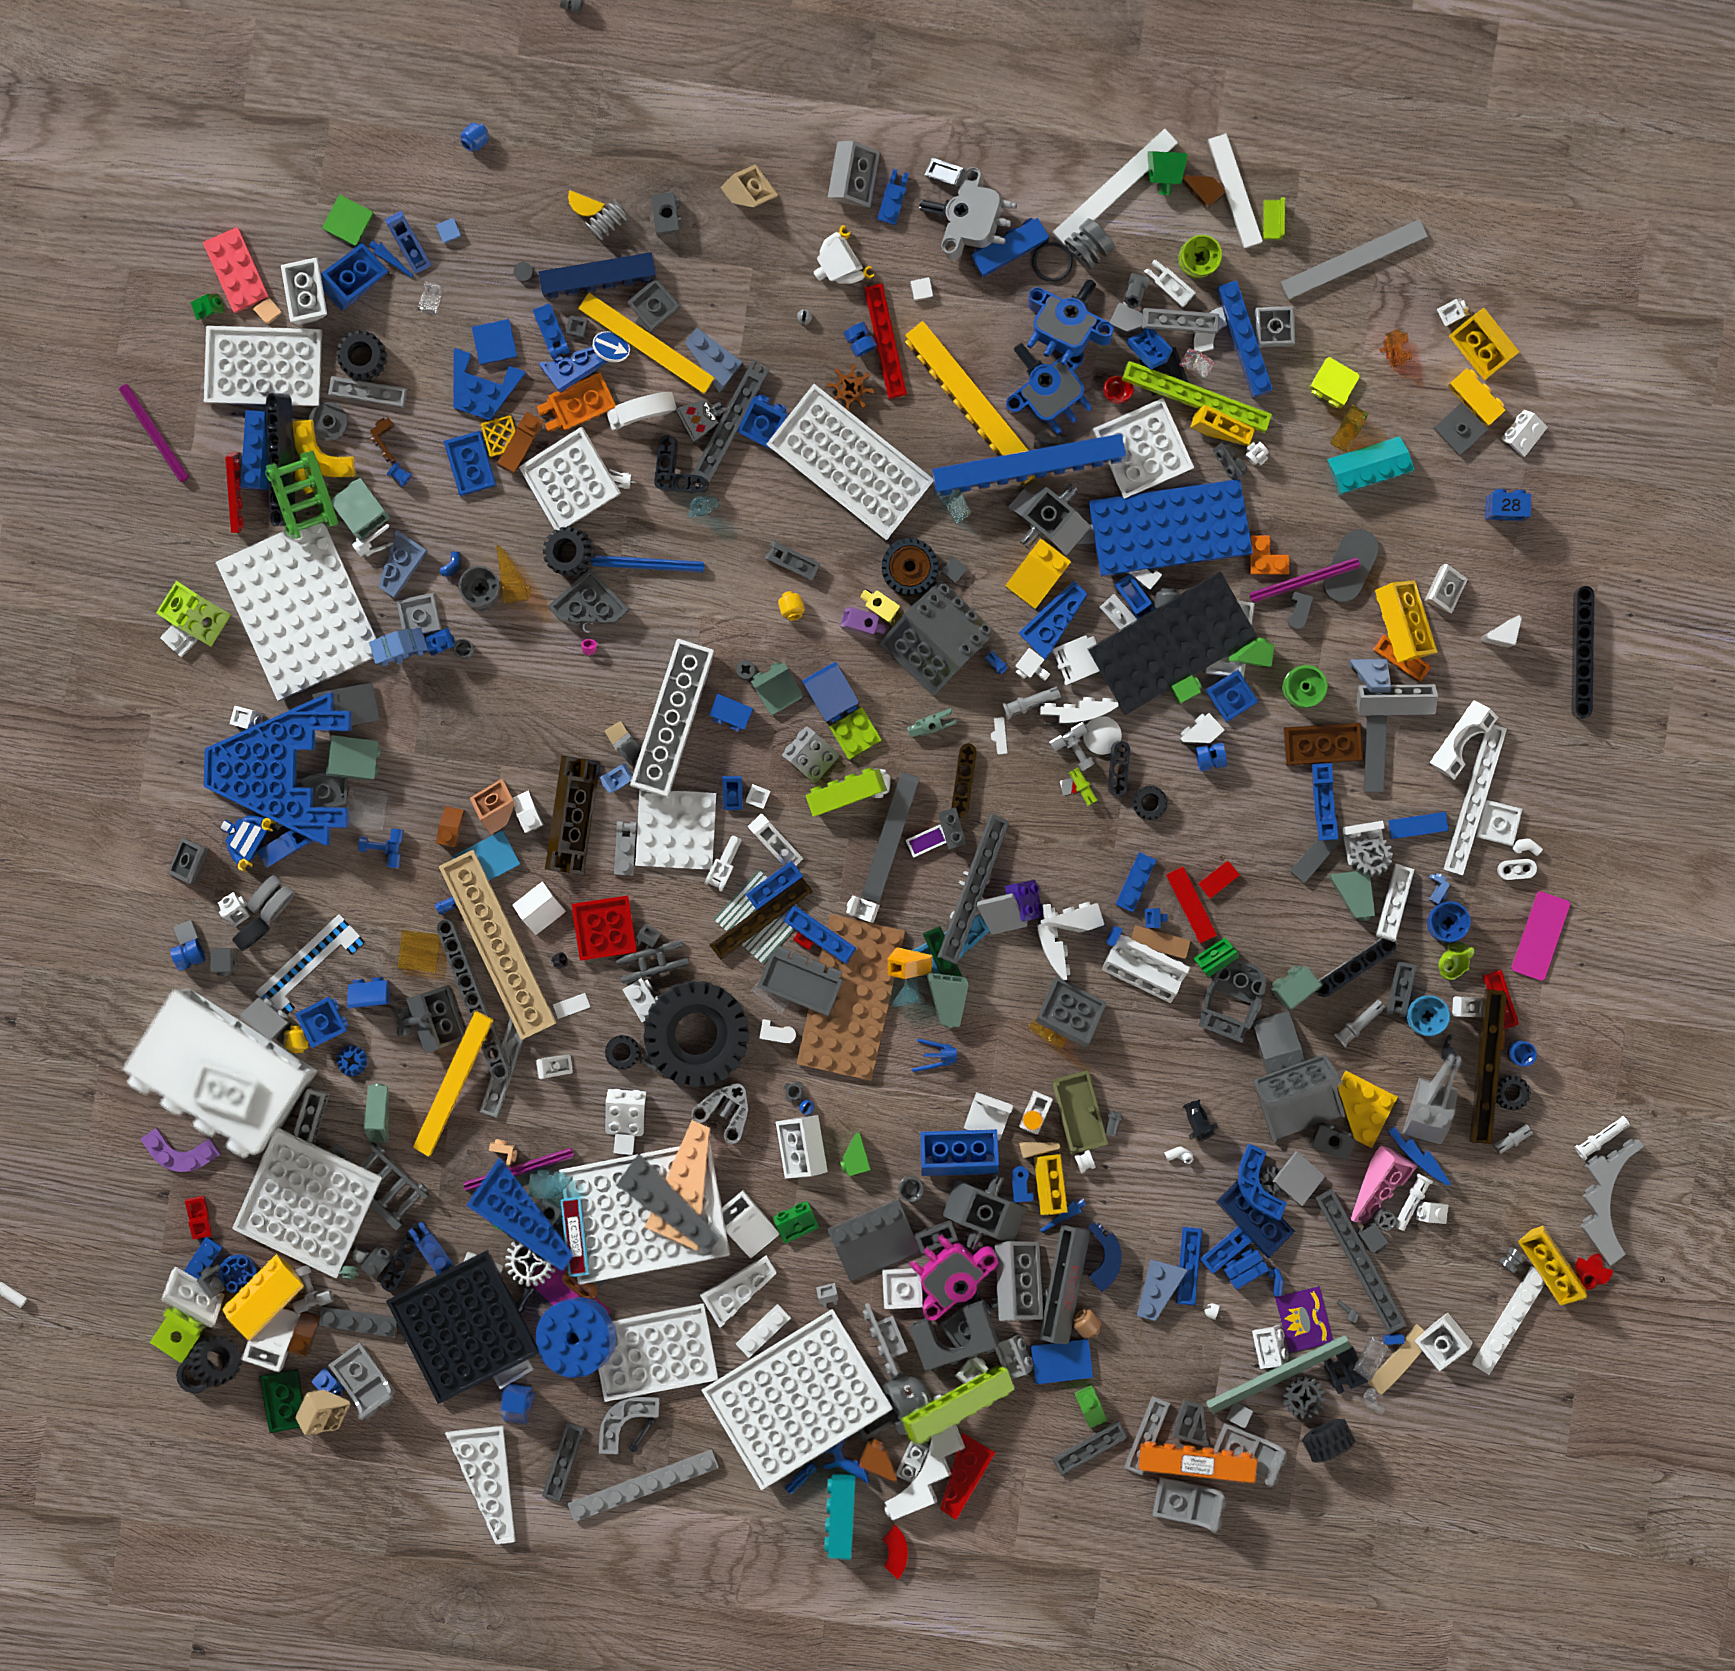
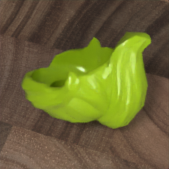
M1463 942L1450 943L1447 951L1441 956L1438 963L1441 977L1446 980H1454L1469 970V958L1474 955V948L1469 947Z

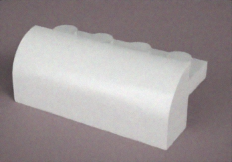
M1120 934L1115 947H1111L1102 971L1171 1003L1177 995L1181 982L1187 975L1190 967L1167 957L1163 953L1150 949L1147 945L1140 944L1130 937Z

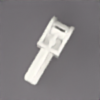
M731 836L721 859L716 858L704 884H710L719 888V891H723L734 868L730 864L741 843L740 838Z

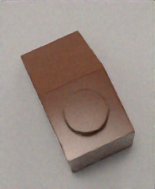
M445 806L439 823L436 844L452 847L458 846L464 815L463 809Z

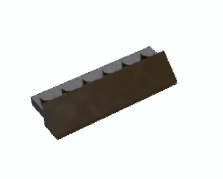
M561 755L545 870L584 875L600 761Z

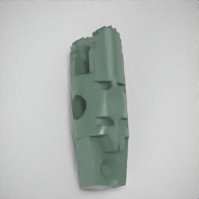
M949 708L915 721L916 724L907 727L910 737L917 735L921 737L957 724L955 718L943 722L940 721V719L951 715L953 709Z

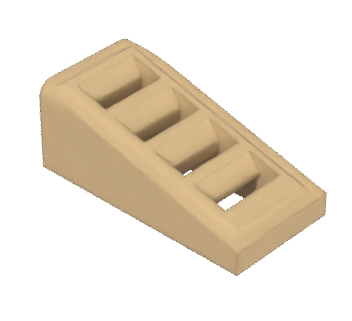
M1056 1142L1019 1143L1024 1159L1060 1149V1144Z

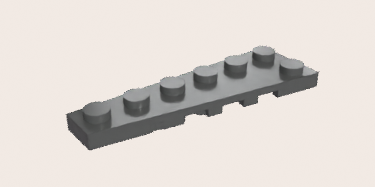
M638 1154L616 1185L699 1247L711 1253L721 1237L642 1155Z

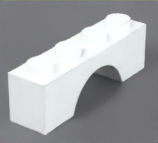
M1474 700L1455 725L1450 735L1445 739L1438 752L1433 756L1430 764L1439 772L1455 780L1465 766L1462 758V750L1465 743L1476 734L1488 733L1499 717L1490 708Z

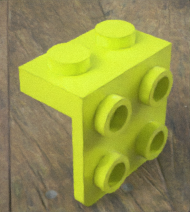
M1328 357L1308 390L1312 391L1311 393L1314 396L1327 400L1331 406L1342 408L1358 381L1359 374Z

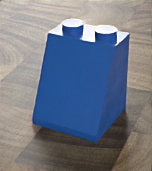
M836 661L802 680L825 722L830 721L832 724L841 718L840 714L845 711L849 714L857 709L856 705L859 704V701Z

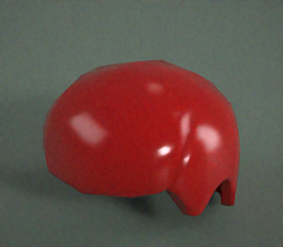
M1110 377L1104 384V396L1111 403H1125L1132 396L1134 385L1122 381L1123 377Z

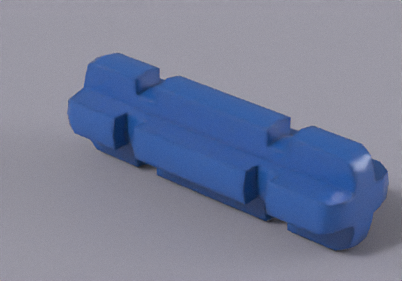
M809 1462L805 1469H802L792 1479V1482L785 1486V1490L792 1495L797 1490V1487L799 1488L810 1477V1474L812 1475L817 1470L816 1466Z

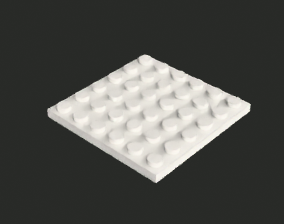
M277 1128L274 1131L232 1229L337 1278L382 1177Z

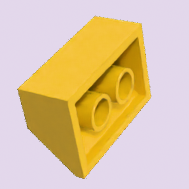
M1485 308L1479 310L1449 335L1450 339L1483 380H1486L1519 353V350Z

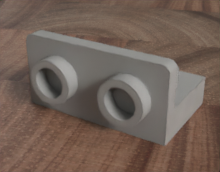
M1020 1333L999 1341L995 1351L1001 1366L1008 1370L1011 1379L1026 1375L1034 1369L1033 1360L1028 1355L1025 1340L1021 1337Z

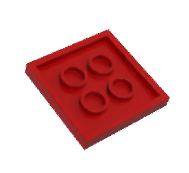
M629 895L571 904L580 961L637 952Z

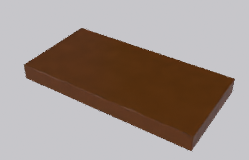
M1361 723L1283 728L1286 766L1363 761Z

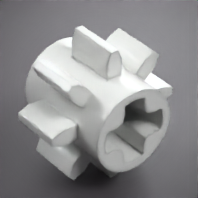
M1253 442L1246 448L1248 453L1245 456L1253 465L1257 463L1262 465L1268 460L1266 455L1269 451L1261 442L1257 445Z

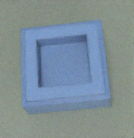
M454 218L436 225L444 244L461 237Z

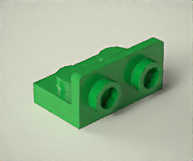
M808 1201L798 1203L793 1208L781 1211L773 1217L785 1244L820 1228Z

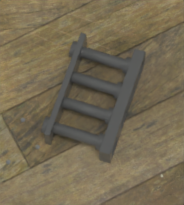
M373 1143L369 1146L373 1152L359 1167L367 1170L380 1157L387 1164L378 1174V1176L382 1177L380 1183L392 1170L401 1177L383 1198L377 1199L374 1196L370 1207L397 1231L404 1224L401 1221L403 1219L402 1216L421 1196L427 1199L430 1196L428 1193L429 1189L422 1183L418 1184L385 1154L386 1149L382 1145ZM408 1183L415 1192L397 1211L391 1212L387 1208L389 1206L388 1203Z

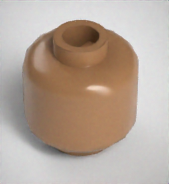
M1083 1309L1075 1314L1073 1327L1083 1338H1094L1100 1333L1102 1323L1093 1311Z

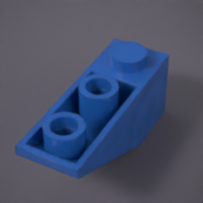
M290 830L258 850L257 853L265 867L268 868L315 842V840Z

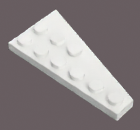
M503 1426L445 1432L495 1544L515 1542Z

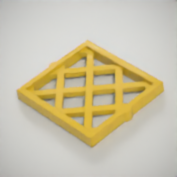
M511 415L481 423L490 457L503 454L512 439L515 427ZM507 419L508 421L505 426L499 423L501 420ZM510 422H511V426H512L513 431H512L511 429L507 428ZM495 424L492 430L486 427V425ZM497 425L503 428L501 434L494 431ZM485 429L490 431L488 437L486 435ZM505 430L512 433L509 439L503 436ZM492 434L499 436L496 443L490 440ZM501 438L507 441L504 447L498 444ZM489 442L494 444L492 450L490 449ZM496 446L502 449L501 452L494 453Z

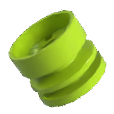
M1196 235L1190 238L1181 247L1178 254V264L1181 270L1187 276L1195 279L1210 275L1220 265L1222 259V249L1219 243L1208 235ZM1198 254H1201V255H1202V256H1201V259H1202V260H1200L1199 262H1197V261H1196V258H1197L1196 256H1197Z

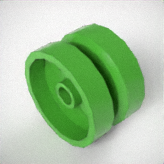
M1303 665L1296 667L1286 675L1283 680L1282 691L1289 704L1296 708L1305 709L1313 707L1322 701L1326 695L1328 685L1326 677L1321 670L1315 666ZM1306 683L1308 690H1304L1302 684Z

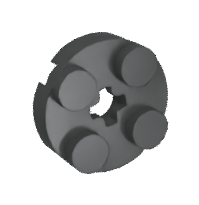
M325 402L316 406L310 413L309 420L314 422L315 436L321 440L336 441L345 434L348 428V416L342 407L336 403ZM332 417L333 425L326 427L324 419Z

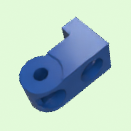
M1016 1166L1012 1170L1013 1202L1033 1201V1193H1027L1029 1172L1023 1166Z

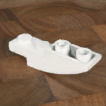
M1083 697V701H1079L1078 708H1075V704H1064V707H1056L1055 703H1045V706L1040 707V715L1059 716V724L1079 723L1109 713L1118 707V702H1114L1112 698H1102L1101 702L1095 701V698Z
M1051 904L1042 905L1043 918L1047 919L1046 915L1054 913L1055 908H1051ZM1042 924L1037 925L1040 943L1045 956L1060 978L1067 980V975H1070L1069 964H1065V956H1068L1067 945H1063V941L1055 942V938H1058L1056 927Z

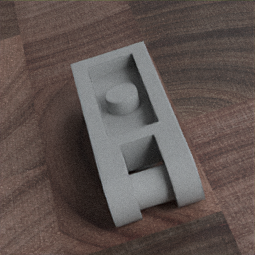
M617 821L615 875L634 876L637 822H630L629 824ZM623 831H630V837H623Z

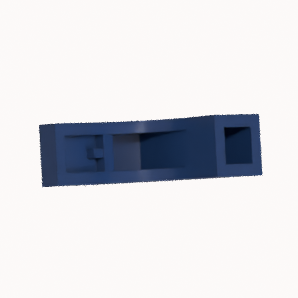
M1093 1221L1088 1225V1228L1101 1242L1104 1249V1258L1100 1266L1088 1276L1099 1290L1103 1292L1116 1279L1121 1267L1122 1254L1119 1242L1112 1231L1105 1236L1104 1233L1107 1231L1100 1223L1096 1225Z

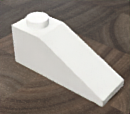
M760 814L748 825V828L783 865L791 860L797 865L803 860L799 853L763 814Z

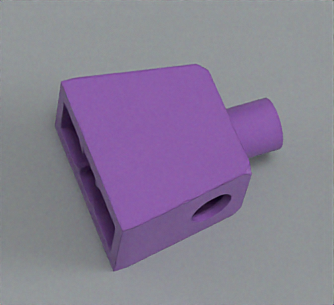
M849 607L845 608L840 627L867 635H874L875 632L885 634L887 623L878 621V615ZM865 620L869 622L868 627L864 624Z

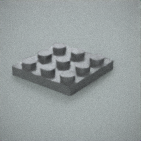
M1055 977L1035 1022L1087 1048L1107 1003Z

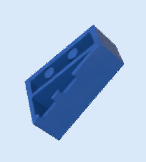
M510 1383L503 1392L501 1414L504 1421L527 1425L529 1408L533 1404L535 1392H532L533 1386Z

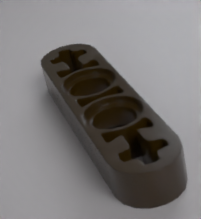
M970 743L962 745L958 756L951 809L959 805V800L955 801V797L967 798V802L963 801L962 803L965 811H962L960 815L958 814L959 818L964 817L969 810L977 754L975 746ZM967 747H970V750L973 751V754L969 756V761H973L972 764L967 762L961 763V759L965 760L966 756L962 751L966 750ZM962 766H968L971 769L969 776L964 777L960 774ZM962 784L968 788V793L964 796L959 795L957 792V787Z

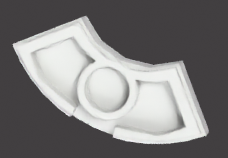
M1222 307L1210 312L1219 314L1218 331L1227 326ZM1195 332L1193 340L1194 352L1198 354L1213 350L1215 334Z

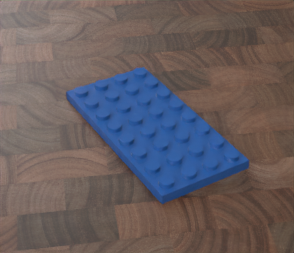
M1240 479L1134 494L1125 499L1123 496L1093 500L1088 503L1101 577L1145 569L1150 570L1246 556L1253 553Z

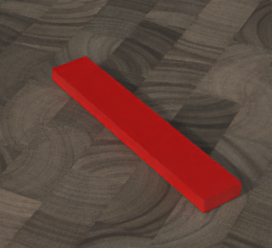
M883 283L864 287L888 400L907 396Z

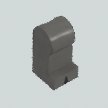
M1293 592L1291 601L1295 602L1292 615L1288 618V626L1291 629L1298 630L1305 625L1313 596Z

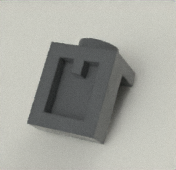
M219 1265L214 1268L209 1266L201 1272L202 1276L197 1280V1283L209 1299H212L226 1289L216 1275V1272L220 1269Z

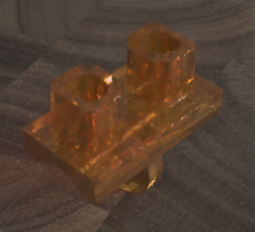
M1399 329L1386 333V340H1383L1384 347L1380 348L1379 351L1380 353H1386V358L1390 359L1391 368L1412 360L1410 350L1403 351L1402 344L1408 343V334L1400 332Z

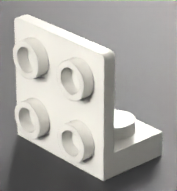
M1383 821L1342 828L1348 865H1352L1351 863L1354 860L1350 858V854L1353 853L1351 849L1352 846H1356V840L1361 841L1362 836L1369 839V836L1372 835L1373 839L1380 836L1379 841H1383Z
M976 1092L964 1128L967 1130L997 1129L999 1141L1013 1105Z

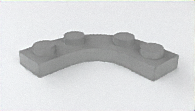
M634 1396L616 1403L607 1412L602 1421L599 1436V1453H619V1434L625 1421L633 1417H659L660 1397Z

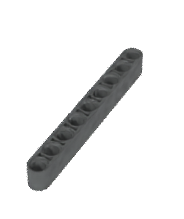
M447 919L439 921L436 927L470 1020L475 1011L481 1012L492 1019L456 923ZM449 923L451 930L446 934L443 931V926ZM452 941H456L458 944V948L455 951L450 949ZM459 959H463L465 963L462 969H459L456 965ZM467 976L471 979L469 987L463 984V980ZM473 994L478 997L476 1005H472L470 1002V997ZM492 1022L489 1029L492 1038L489 1041L484 1040L481 1049L492 1077L495 1080L501 1081L508 1079L512 1071L494 1022ZM493 1048L497 1049L499 1053L496 1059H493L490 1055ZM500 1066L505 1069L503 1077L497 1074V1069Z

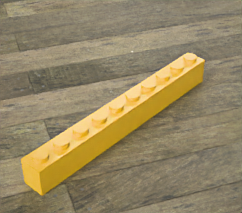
M924 321L920 322L905 335L906 341L904 343L911 351L913 349L916 351L919 362L923 366L926 364L929 367V374L935 381L938 379L942 383L940 387L946 395L951 394L955 399L953 400L954 405L959 410H964L967 421L971 425L975 424L977 426V433L983 440L986 438L990 442L989 447L994 454L999 453L1000 456L1029 451ZM1035 476L1028 477V480L1018 483H1023L1026 486Z

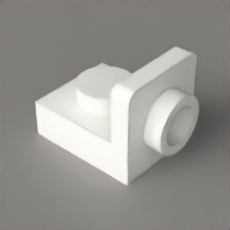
M1457 298L1437 309L1445 326L1468 316V311L1470 310L1467 302L1462 300V298Z
M234 706L230 724L249 729L262 723L263 713Z

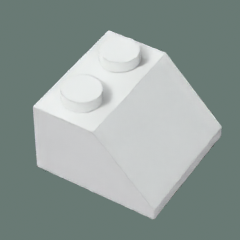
M1446 1313L1434 1322L1415 1340L1439 1371L1469 1350L1473 1343L1449 1313Z

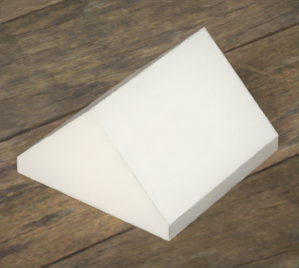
M1447 564L1442 565L1425 598V602L1448 613H1452L1468 579Z
M1520 615L1481 637L1480 640L1507 648L1515 645L1521 622Z
M543 881L513 904L522 921L535 935L566 912Z

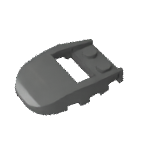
M1236 959L1216 972L1204 998L1199 1027L1243 1042L1245 1033L1251 1028L1262 1006V997L1266 988V978L1262 970L1253 964ZM1215 990L1251 1003L1244 1023L1209 1010Z

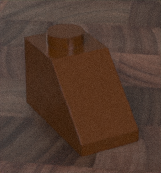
M1186 175L1182 179L1185 187L1206 210L1226 192L1224 184L1219 179L1215 180L1214 177Z
M304 1311L301 1313L287 1351L305 1357L310 1353L320 1316Z

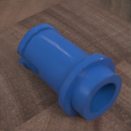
M994 651L984 658L996 670V674L1002 675L1009 668L1007 663H1004Z
M453 896L442 902L437 901L438 903L435 904L439 915H445V912L458 907Z

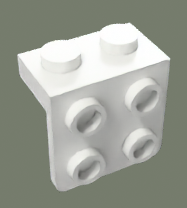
M608 1089L605 1113V1132L607 1134L643 1135L646 1092Z

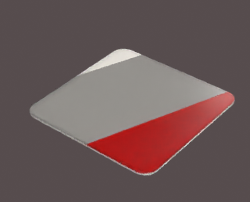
M1072 778L1060 781L1063 795L1077 793V787Z

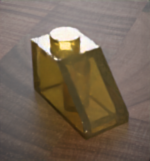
M1351 405L1330 444L1347 453L1369 413Z

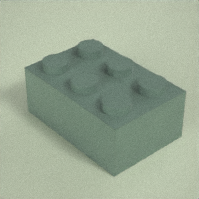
M1295 965L1287 971L1288 976L1285 978L1280 977L1272 983L1273 987L1270 990L1284 1008L1292 1009L1322 985L1308 967Z

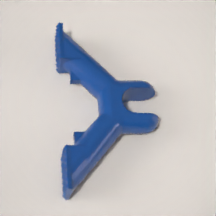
M849 1436L821 1453L831 1452L835 1456L832 1462L822 1465L823 1468L828 1470L839 1466L869 1484L870 1480L866 1470L859 1467L858 1461H852L844 1456L842 1447L845 1440L849 1439Z

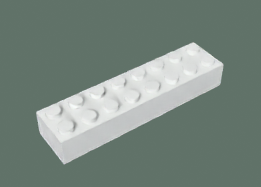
M681 639L676 640L630 783L631 787L665 798L669 797L715 654L713 649Z

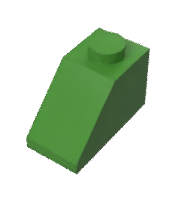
M1257 638L1256 641H1251L1229 657V661L1259 667H1271L1275 644L1268 643V639Z
M860 1132L855 1133L843 1156V1161L840 1162L843 1173L847 1172L848 1176L870 1170Z
M1092 1385L1074 1392L1089 1428L1107 1421Z

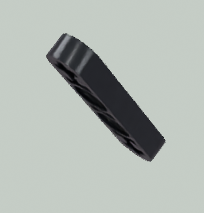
M419 1223L413 1224L410 1229H417ZM409 1231L381 1280V1286L385 1291H393L399 1286L419 1250L415 1244L416 1242L408 1239L409 1236L413 1238ZM422 1232L423 1235H418L419 1239L426 1236L424 1232ZM410 1243L414 1246L412 1254L404 1252L405 1244ZM397 1260H401L405 1264V1268L402 1271H398L394 1267ZM393 1273L400 1275V1278H398V1276H395L393 1280L395 1286H387V1282L385 1280H389L392 1277Z

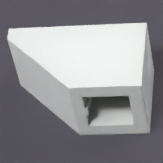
M1202 713L1195 720L1196 725L1190 728L1188 726L1180 733L1182 737L1179 740L1181 743L1209 744L1224 729L1210 713L1206 716Z

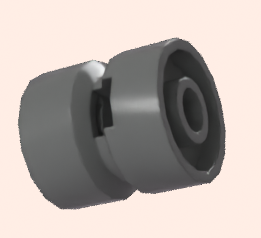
M913 1175L902 1178L898 1186L901 1198L907 1202L919 1200L924 1192L921 1180Z

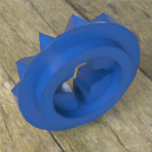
M346 1046L337 1054L336 1064L344 1075L356 1076L366 1068L367 1056L358 1046ZM354 1055V1060L357 1061L359 1065L352 1064L348 1068L349 1062L345 1058H351Z

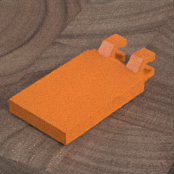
M600 372L573 384L561 393L557 391L548 395L547 402L537 406V411L540 416L552 411L555 419L545 423V428L550 433L558 428L561 431L571 429L607 413V411L614 409L616 405Z

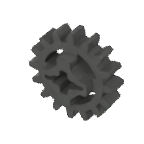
M1297 1376L1295 1383L1290 1380L1291 1386H1285L1288 1392L1283 1393V1396L1287 1398L1283 1403L1289 1405L1287 1408L1289 1412L1294 1410L1293 1415L1295 1417L1300 1413L1302 1419H1304L1305 1414L1311 1418L1312 1412L1318 1414L1317 1408H1323L1320 1402L1325 1401V1398L1321 1396L1325 1392L1323 1389L1319 1390L1321 1386L1319 1382L1314 1384V1378L1308 1381L1307 1376H1304L1303 1380ZM1300 1386V1388L1295 1392L1294 1389ZM1309 1386L1314 1388L1316 1394L1309 1392ZM1305 1393L1308 1396V1398H1305L1304 1401H1302L1300 1396H1303ZM1292 1400L1298 1401L1299 1409L1293 1405ZM1311 1403H1314L1312 1407L1308 1408Z

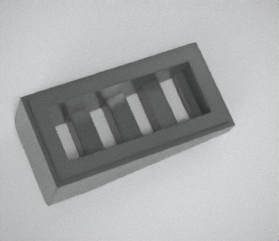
M889 1411L886 1415L890 1421L886 1422L882 1415L879 1419L883 1425L880 1426L877 1420H874L872 1422L876 1429L873 1430L870 1424H867L866 1428L869 1433L866 1434L863 1428L857 1431L862 1441L867 1440L893 1424Z

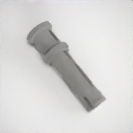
M1056 686L1024 699L1019 697L1014 702L1003 703L1002 708L1007 720H1009L1011 716L1020 713L1025 714L1028 709L1061 698Z
M1377 999L1355 1021L1347 1023L1340 1033H1335L1333 1035L1343 1048H1346L1347 1043L1354 1037L1357 1038L1360 1034L1359 1031L1385 1010L1386 1007L1381 1005L1382 1002Z

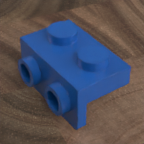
M1144 328L1142 333L1129 338L1126 343L1150 370L1166 363L1172 352L1169 344L1154 329Z

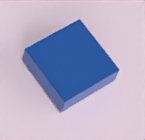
M1401 1333L1382 1336V1341L1385 1345L1405 1343L1404 1336Z

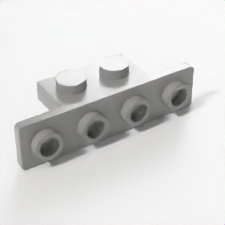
M869 1303L865 1304L864 1311H862L866 1322H870L872 1327L870 1328L872 1338L878 1341L879 1346H877L879 1355L885 1358L887 1364H884L887 1374L892 1375L894 1379L898 1376L892 1359L907 1353V1348L894 1317L891 1316L876 1322Z

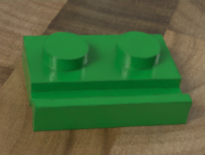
M1225 937L1196 956L1194 960L1209 978L1240 956Z

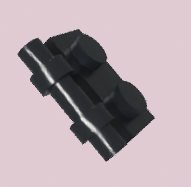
M1353 1346L1337 1354L1336 1361L1332 1362L1331 1358L1324 1361L1325 1371L1329 1373L1332 1380L1331 1385L1336 1389L1337 1394L1345 1391L1342 1386L1345 1383H1348L1349 1388L1353 1389L1368 1382ZM1338 1367H1341L1344 1374L1341 1378H1339L1335 1370Z

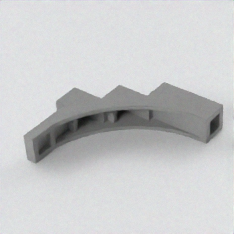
M1630 1139L1623 1144L1624 1148L1608 1154L1607 1160L1601 1155L1592 1156L1587 1160L1588 1164L1584 1166L1597 1183V1186L1592 1185L1585 1190L1586 1193L1582 1195L1595 1215H1589L1583 1219V1224L1580 1227L1605 1263L1610 1266L1626 1255L1616 1238L1610 1214L1611 1194L1617 1175L1630 1156L1644 1147L1641 1141L1637 1139Z

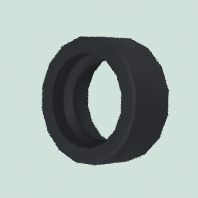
M258 917L239 931L232 941L240 951H244L261 939L269 931L270 927Z
M187 1358L177 1369V1382L188 1393H201L209 1387H207V1384L194 1386L186 1381L184 1373L188 1367V1362L192 1360ZM208 1360L210 1367L214 1369L213 1364Z

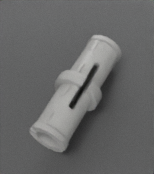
M1525 1124V1126L1517 1131L1508 1133V1136L1495 1143L1494 1147L1497 1148L1496 1150L1501 1155L1511 1147L1518 1146L1519 1142L1533 1135V1132Z

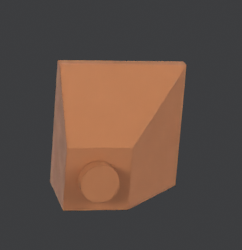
M503 778L470 797L480 821L490 835L507 825L515 802Z

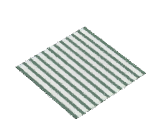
M758 870L719 912L714 920L728 931L753 913L756 908L745 893L767 877ZM792 908L742 944L762 964L770 957L771 952H775L777 947L795 930L784 922Z

